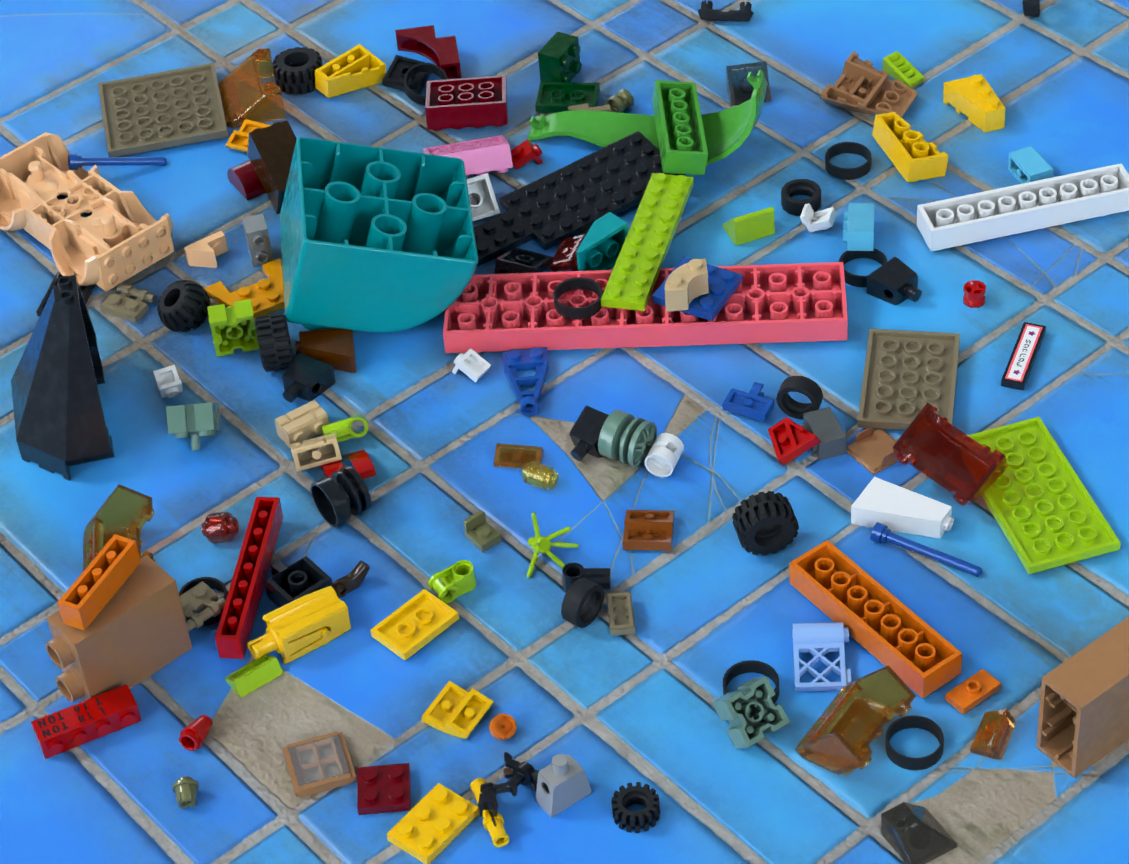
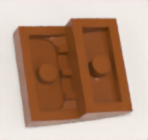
M626 510L623 550L671 551L674 511Z

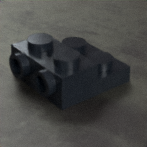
M514 247L496 258L495 274L543 272L553 265V257Z

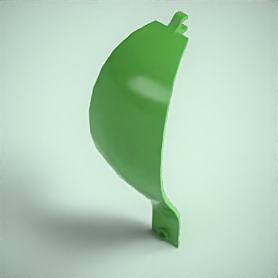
M762 70L758 71L757 77L753 76L752 72L748 73L747 81L754 88L750 100L723 111L701 115L708 150L706 166L726 158L738 149L756 126L761 115L767 88V81ZM572 110L552 113L547 116L541 114L536 118L532 116L530 120L532 128L528 135L529 141L558 135L571 136L604 148L639 131L659 149L654 115Z

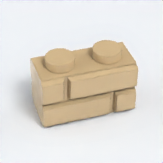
M315 400L275 419L277 434L289 448H291L290 444L302 443L305 440L323 434L322 426L329 424L327 413Z
M335 433L305 440L302 443L290 444L297 472L342 460Z

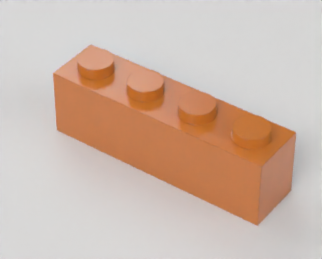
M114 534L57 602L63 624L83 631L88 628L141 563L136 541Z

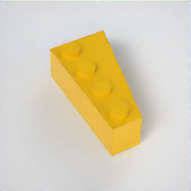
M895 112L875 115L872 136L906 182L945 176L949 158L948 154L945 152L940 153L933 142H926L923 139V134L919 131L911 130V125Z

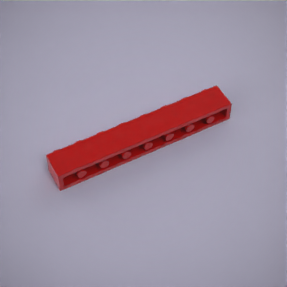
M256 497L215 636L219 658L244 659L247 643L250 639L264 589V581H266L283 521L280 498Z

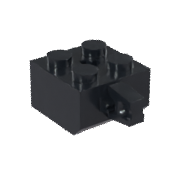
M307 556L288 567L279 560L270 564L273 576L264 581L267 597L279 608L312 592L328 586L333 587L332 578Z

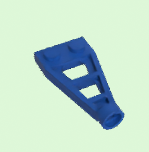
M547 347L502 351L504 373L518 400L520 411L525 416H533L539 410L538 404L549 369ZM537 369L535 376L519 377L516 372ZM535 386V390L522 392L520 387Z

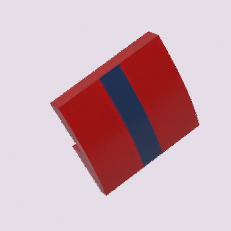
M364 449L341 455L342 460L320 465L324 476L330 478L332 472L340 470L345 465L353 467L362 479L376 476L374 465Z

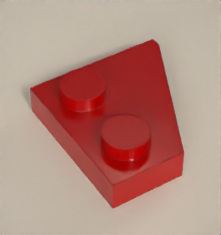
M788 417L768 429L777 459L782 465L787 464L820 443V439L815 434H811Z

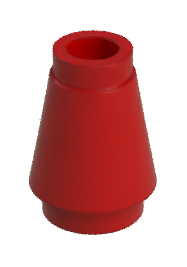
M201 715L181 730L180 744L189 751L201 748L213 725L211 718L207 715Z

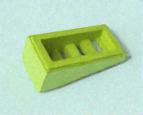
M895 51L883 58L882 70L911 88L924 81V76L899 52Z

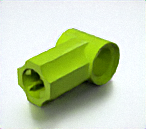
M354 414L350 418L323 425L322 429L324 435L335 433L337 442H341L354 437L364 436L368 431V420L362 414ZM354 421H362L365 425L364 428L360 431L354 430L351 426Z

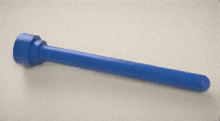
M68 154L69 170H78L82 166L94 165L129 166L165 165L167 163L165 157L82 158V156L77 154Z
M877 522L871 532L870 540L879 544L882 542L887 543L888 541L975 576H980L983 572L979 566L891 533L888 526Z

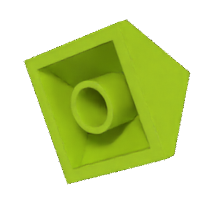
M772 206L733 218L722 224L723 229L735 246L775 234L774 208Z

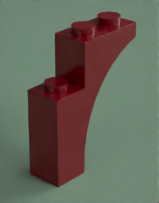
M434 25L395 30L398 51L413 52L428 58L445 71L448 79L462 78L455 36L436 38Z

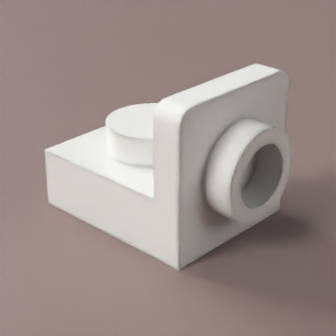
M470 348L465 354L461 352L453 362L455 367L452 373L456 375L461 370L476 383L489 370L491 365Z

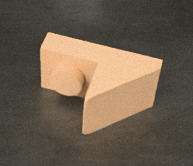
M219 231L184 247L187 264L196 267L217 268L216 257L228 251L225 234Z

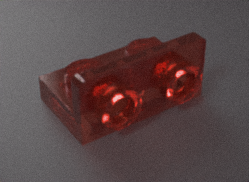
M584 234L563 239L549 264L552 272L566 271L570 268L572 271H578L576 251L585 238Z

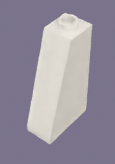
M877 477L871 480L851 506V524L873 528L879 522L887 525L891 531L938 539L942 537L945 531L951 529L954 522L952 506Z

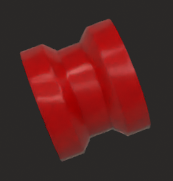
M978 280L966 282L963 289L964 304L970 308L983 306L986 298L984 295L986 292L985 284Z

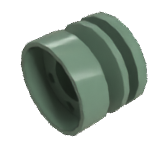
M615 410L611 412L602 426L598 441V451L604 457L616 461L621 460L623 464L639 469L645 465L644 460L657 438V427L651 421L638 417L635 419L631 414Z

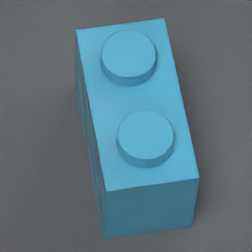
M1032 146L1009 153L1008 170L1020 184L1052 178V166Z

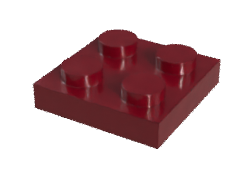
M410 764L357 767L358 814L410 811Z

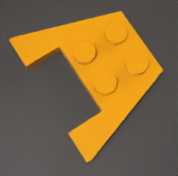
M280 258L262 265L263 272L268 277L267 279H261L257 283L241 287L232 293H229L221 281L204 287L209 298H215L218 304L234 306L233 302L251 299L255 320L256 317L266 316L285 308L283 271Z

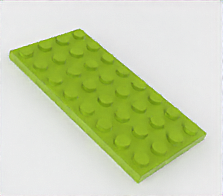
M1040 417L952 439V445H956V447L961 449L960 461L1028 574L1120 550L1121 542Z

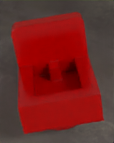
M527 139L511 150L513 166L519 169L533 158L539 165L542 164V150L537 144L533 145Z

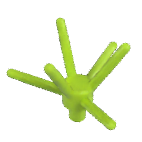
M533 512L531 514L535 536L528 539V545L532 547L534 554L527 572V578H530L539 552L545 553L563 569L565 564L549 550L550 547L578 548L579 545L577 543L551 542L550 540L571 530L570 527L563 528L548 536L540 535L536 513Z

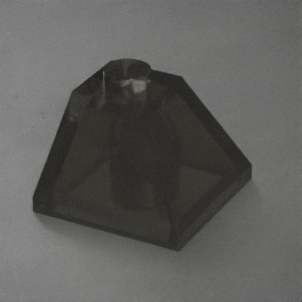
M903 802L881 814V835L906 864H926L957 847V843L925 807Z

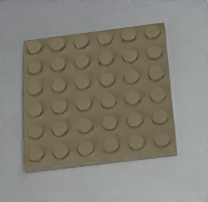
M214 63L98 83L109 157L141 154L147 151L180 147L186 144L229 137Z

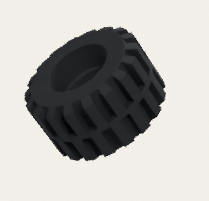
M307 47L289 48L286 51L280 52L273 60L277 88L282 92H286V94L294 95L313 92L316 89L315 70L323 66L319 52Z
M284 313L256 317L255 327L264 370L270 372L287 369L294 358Z
M764 491L758 492L757 495L753 494L747 500L741 501V505L735 508L736 513H733L732 522L742 548H745V551L748 553L752 552L753 555L762 554V556L768 555V553L774 554L780 549L787 548L786 545L791 544L794 541L793 538L797 537V530H799L798 521L786 496L783 497L781 493L774 494V491H768L767 493H764Z

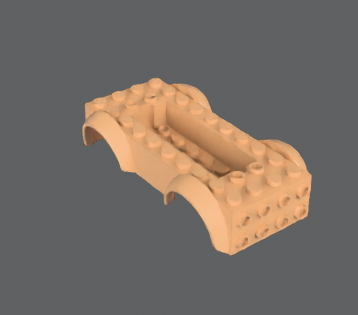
M45 132L0 157V229L5 231L24 229L51 250L54 262L62 276L75 275L74 272L77 274L79 286L96 284L107 292L174 252L171 237L173 223L170 215L166 213L160 217V220L156 221L144 208L133 191H121L100 176L98 166L96 165L89 171H86L83 167L78 168V170H69L68 154L71 153L60 136ZM59 195H68V197L65 199H57V196ZM84 212L92 213L88 217H81V214Z

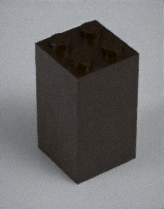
M288 121L276 122L262 129L257 128L249 132L247 156L276 214L281 212L297 140Z

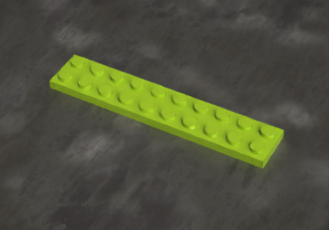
M652 173L601 297L602 307L645 311L693 188L694 177Z

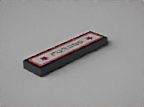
M1027 322L1023 323L1003 374L1001 386L1024 390L1046 333V326Z

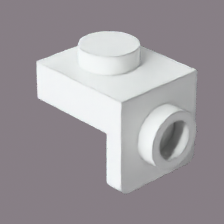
M808 203L804 205L802 210L801 222L810 233L818 230H827L833 226L837 213L833 207L814 212Z
M175 365L153 371L161 398H172L183 392L182 382L179 379Z

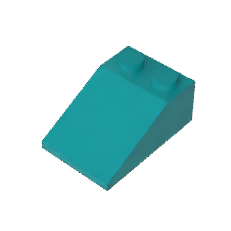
M611 212L594 221L576 251L578 271L609 270L614 267L628 234V223Z

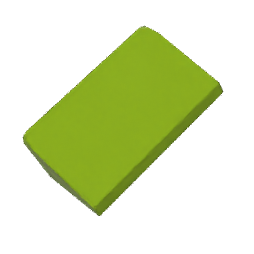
M266 654L226 676L225 680L239 696L244 697L282 675L283 671L277 658Z

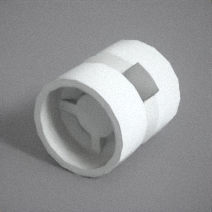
M659 434L644 460L646 469L658 477L670 476L684 451L682 441L673 434Z

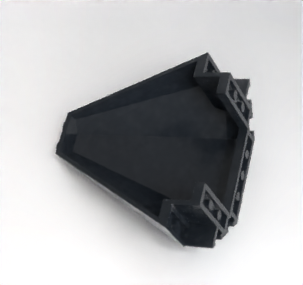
M76 275L58 278L57 285L52 289L11 379L16 440L22 460L28 463L33 461L39 464L40 468L53 474L55 472L62 474L64 479L70 481L69 466L115 457L112 437L109 435L108 428H106L97 387L98 384L105 383L97 336Z

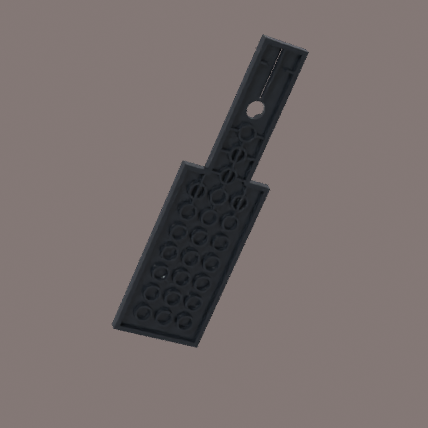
M637 131L499 198L500 205L506 212L474 227L478 254V264L476 267L532 239L544 250H547L590 229L594 221L609 212L618 215L640 204L652 173H663L659 149ZM664 173V174H666V175H677V176H678V175H684V176H686L685 174H669V173Z

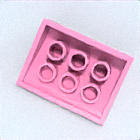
M503 135L422 148L425 154L462 159L465 166L466 179L468 175L472 174L480 176L495 170L496 173H504L508 171V168H513L510 145Z

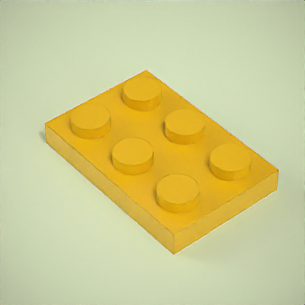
M423 589L370 630L371 637L406 661L459 620V614L429 591Z
M438 783L387 833V839L424 864H430L478 816V806Z

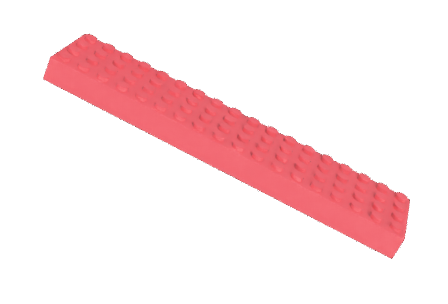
M843 262L715 266L742 274L743 282L713 321L681 311L666 312L665 306L653 303L652 295L674 268H661L645 311L602 307L598 313L585 319H569L561 316L556 311L553 296L556 286L570 278L584 277L596 281L601 286L603 294L612 270L473 275L463 293L445 310L443 326L445 353H466L470 348L477 353L531 349L535 347H547V350L848 340ZM575 289L561 295L558 301L565 306L579 308L594 303L599 296L590 290Z

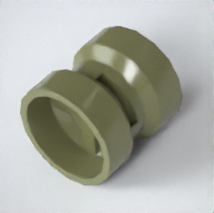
M621 89L615 96H611L606 100V105L610 106L611 112L623 113L625 109H629L634 105V99L628 90Z

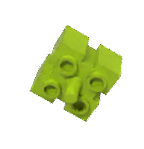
M251 299L233 302L234 306H228L227 308H225V304L207 307L217 357L234 354L233 349L242 348L243 352L259 349Z

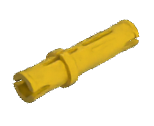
M483 778L475 779L470 784L477 804L480 793H482L480 792V786L487 783ZM484 810L483 826L485 830L489 831L493 845L495 847L507 845L509 836L503 826V816L498 813L496 817H493L491 810Z

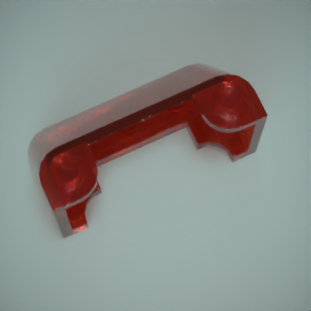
M927 402L894 444L895 458L905 466L910 464L953 494V499L960 505H972L1007 469L1006 456L997 449L992 453L991 448L988 446L986 448L951 425L947 418H942L936 413L938 411L937 408Z

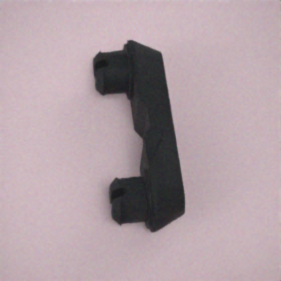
M706 0L701 2V9L698 10L701 20L749 22L754 14L751 11L752 4L750 2H746V5L745 2H741L739 10L722 12L720 10H713L712 1L706 3Z

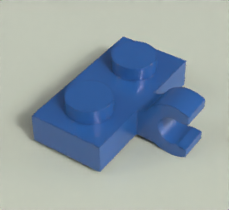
M754 382L749 393L732 388L723 401L722 406L725 411L765 422L774 408V400L763 397L764 392H761L764 384Z

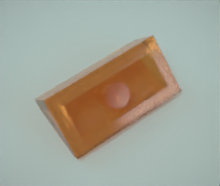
M497 443L494 467L540 470L544 449L536 446Z
M1008 709L985 712L970 748L971 753L996 760L1002 759L1016 723Z

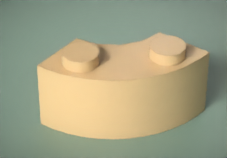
M706 258L692 259L669 275L665 283L666 312L688 310L689 304L694 298L709 293Z

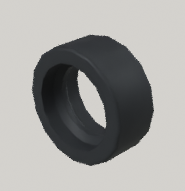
M796 179L787 182L782 187L781 205L787 213L801 216L804 205L808 203L814 212H817L821 207V188L814 181ZM797 195H807L811 198L805 200H796L791 197Z
M791 376L782 382L776 401L783 413L792 418L803 419V413L819 410L823 393L818 384L810 378ZM788 392L802 393L810 399L811 403L797 402L791 398Z
M580 578L575 581L564 596L561 606L562 618L579 628L590 625L601 610L604 601L603 587L586 578Z

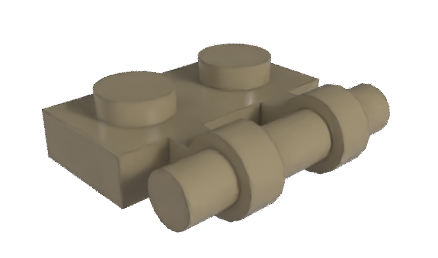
M119 284L117 291L121 294L112 293L100 307L104 313L137 323L149 311L147 303H155L157 297L148 290H138L130 284Z
M203 581L180 596L188 632L194 628H200L204 625V621L212 616H218L221 614V610L224 609L226 600L224 598L218 600L217 593Z

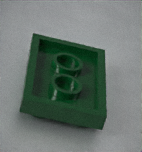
M540 82L535 104L536 112L557 113L568 111L569 106L588 103L589 108L597 107L600 83Z

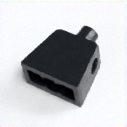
M897 257L892 258L867 276V294L890 304L899 305L907 298L917 302L922 295V291L918 289L917 273Z
M298 353L283 373L282 379L285 390L283 397L288 402H293L297 397L306 401H313L336 383L333 366Z
M587 405L585 406L569 434L575 446L570 452L574 459L582 461L587 454L597 458L603 457L598 451V441L602 426L609 416L608 414Z

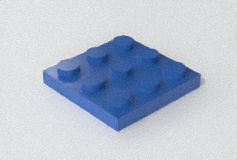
M683 257L672 272L692 259ZM707 264L709 293L694 298L689 304L688 310H681V312L713 321L743 282V275ZM667 278L652 295L653 303L665 306V283Z

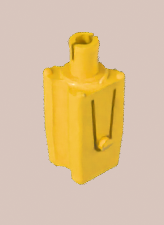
M332 586L325 587L265 614L262 619L267 624V634L249 641L247 645L251 655L256 660L275 650L278 654H281L283 663L287 664L326 645L350 630L351 624L348 607L344 601L339 599Z

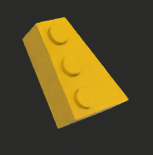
M359 44L316 69L315 88L327 98L382 83L386 74V64Z
M982 74L944 82V104H951L955 107V111L958 114L963 113L966 115L968 121L983 132L1004 128L1005 107Z

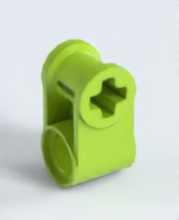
M467 560L457 561L452 566L432 575L428 581V587L432 591H436L439 599L446 604L472 591L477 585L474 566Z

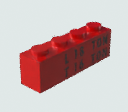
M128 684L34 720L31 724L45 759L142 720L138 705Z

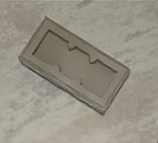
M631 592L606 594L610 636L635 634Z

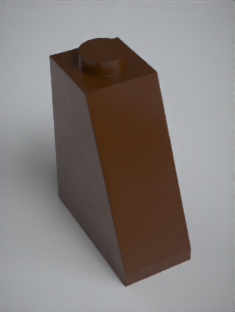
M335 328L299 332L300 341H295L296 354L301 353L332 365L334 370L356 373L352 330Z

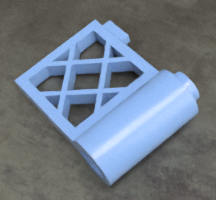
M843 622L792 624L795 691L846 690V685H851V669L845 668L844 642H849L848 627H843ZM828 652H839V658L833 663L826 659L824 655ZM799 653H811L814 658L805 663L799 658ZM819 660L827 666L821 674L812 668ZM831 671H834L841 677V682H830L825 677ZM805 672H809L815 677L812 682L800 683V677Z

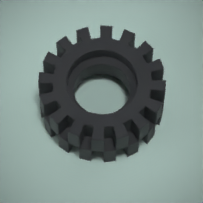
M631 782L627 783L626 789L622 785L619 787V792H614V797L611 800L612 815L615 824H619L621 830L626 827V832L631 833L632 829H635V833H640V829L643 828L646 832L649 830V825L653 828L656 825V821H659V795L656 794L654 788L650 789L648 784L641 787V782H636V786H632ZM632 804L646 806L640 811H629L626 809Z

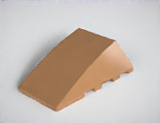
M854 51L845 61L842 75L834 85L828 84L820 94L822 101L843 109L869 115L895 112L901 118L918 96V92L898 79L892 80L889 78V74L884 70L878 71L872 67L873 63L867 59L863 61L858 58L859 54Z

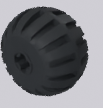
M191 280L174 282L164 290L163 295L159 298L157 306L159 318L170 330L186 332L190 331L191 328L196 329L200 327V324L208 316L209 296L200 284Z

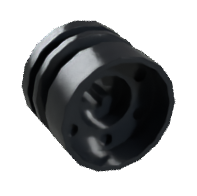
M345 465L340 470L332 472L331 478L326 476L312 483L310 487L313 501L319 513L332 527L341 525L350 520L351 514L354 516L359 515L361 511L370 509L372 505L368 488L363 479L349 465Z

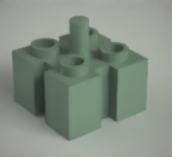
M219 403L166 406L168 434H175V438L191 437L192 451L201 450L200 436L215 435V431L221 430Z
M767 676L753 678L737 687L738 691L729 692L712 702L721 721H729L731 727L726 731L735 748L750 747L765 738L763 733L775 732L790 723L781 704L774 705L771 699L776 694Z

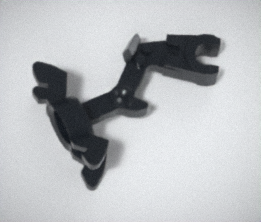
M505 752L504 762L508 768L503 769V775L505 778L514 777L506 783L494 785L488 782L480 786V792L482 793H480L478 802L479 817L483 816L484 810H491L493 817L498 815L496 794L511 792L513 796H516L518 786L520 784L528 785L529 783H531L536 792L539 771L535 770L527 762L519 763L516 760H512V756Z

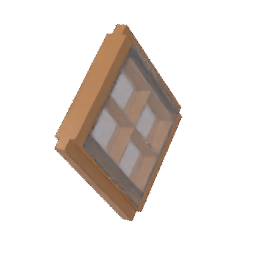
M336 731L283 747L296 797L312 795L357 781L343 732L338 733Z

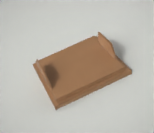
M869 427L857 434L855 442L846 446V452L872 475L905 458V448L882 429L872 431Z

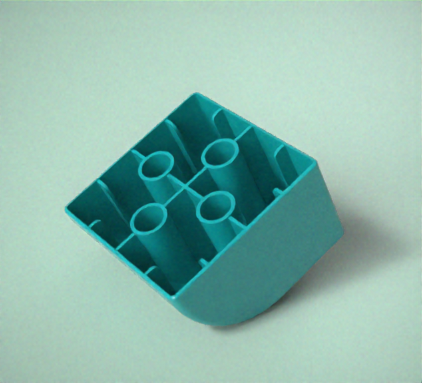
M297 138L279 216L286 320L290 323L302 324L309 330L338 328L374 333H390L424 324L452 305L469 284L478 264L463 160L454 157L314 138Z

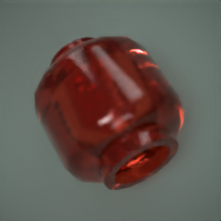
M217 512L207 515L201 529L202 534L206 536L210 543H228L233 541L238 534L239 524L236 517H233L231 513Z

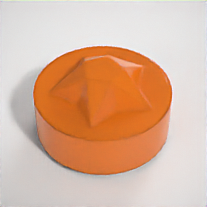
M505 713L498 714L489 724L490 733L495 739L500 741L509 739L516 732L514 718Z

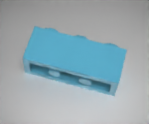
M848 203V211H844L843 243H847V251L874 250V203Z

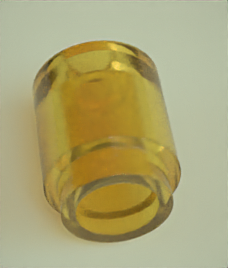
M530 461L523 467L522 477L525 483L547 490L553 489L556 486L558 472L554 471L552 467Z

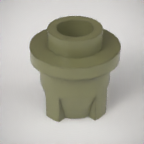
M181 777L173 783L172 789L176 794L179 808L197 805L196 796L199 783L196 780H193L191 777Z

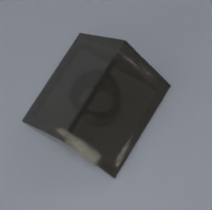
M766 61L726 66L727 93L731 107L751 99L754 88L747 81V76L749 72H752L753 76L757 77L759 70L764 72L767 81L764 103L771 102Z

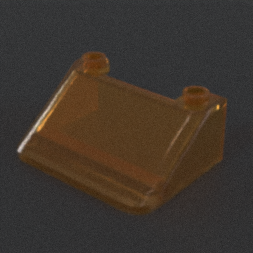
M270 48L257 49L218 83L225 121L228 127H241L245 119L263 123L286 117L280 87L275 85L274 82H266L263 85L261 78L274 76Z

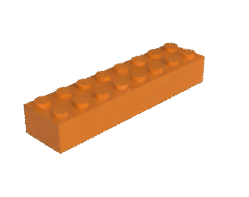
M828 540L789 563L790 584L831 620L843 622V627H848L849 635L922 699L961 674L962 653Z

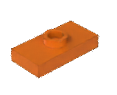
M982 669L946 693L945 700L964 715L999 691L1001 683L986 670Z

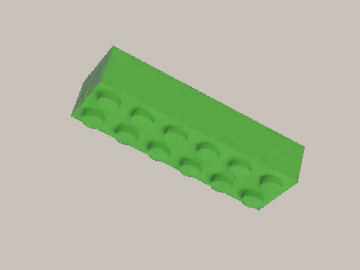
M655 80L652 105L663 173L704 175L708 150L696 83Z

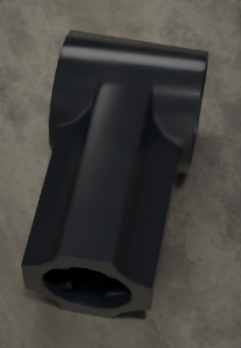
M574 562L568 563L563 567L562 584L565 593L580 578H586L600 585L603 589H610V568H584L581 564Z

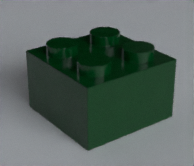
M557 31L538 52L541 82H571L575 75L580 72L582 64L580 62L578 37Z

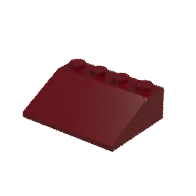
M506 75L427 81L425 101L427 130L441 131L449 128L459 130L464 127L481 128L492 125L500 127L508 124Z

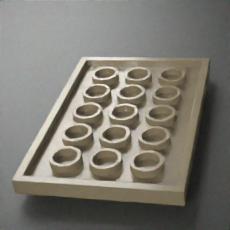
M869 328L858 427L921 431L925 428L929 432L952 433L960 334Z

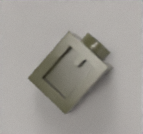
M482 510L463 521L465 538L482 553L501 542V534L486 522L485 512Z

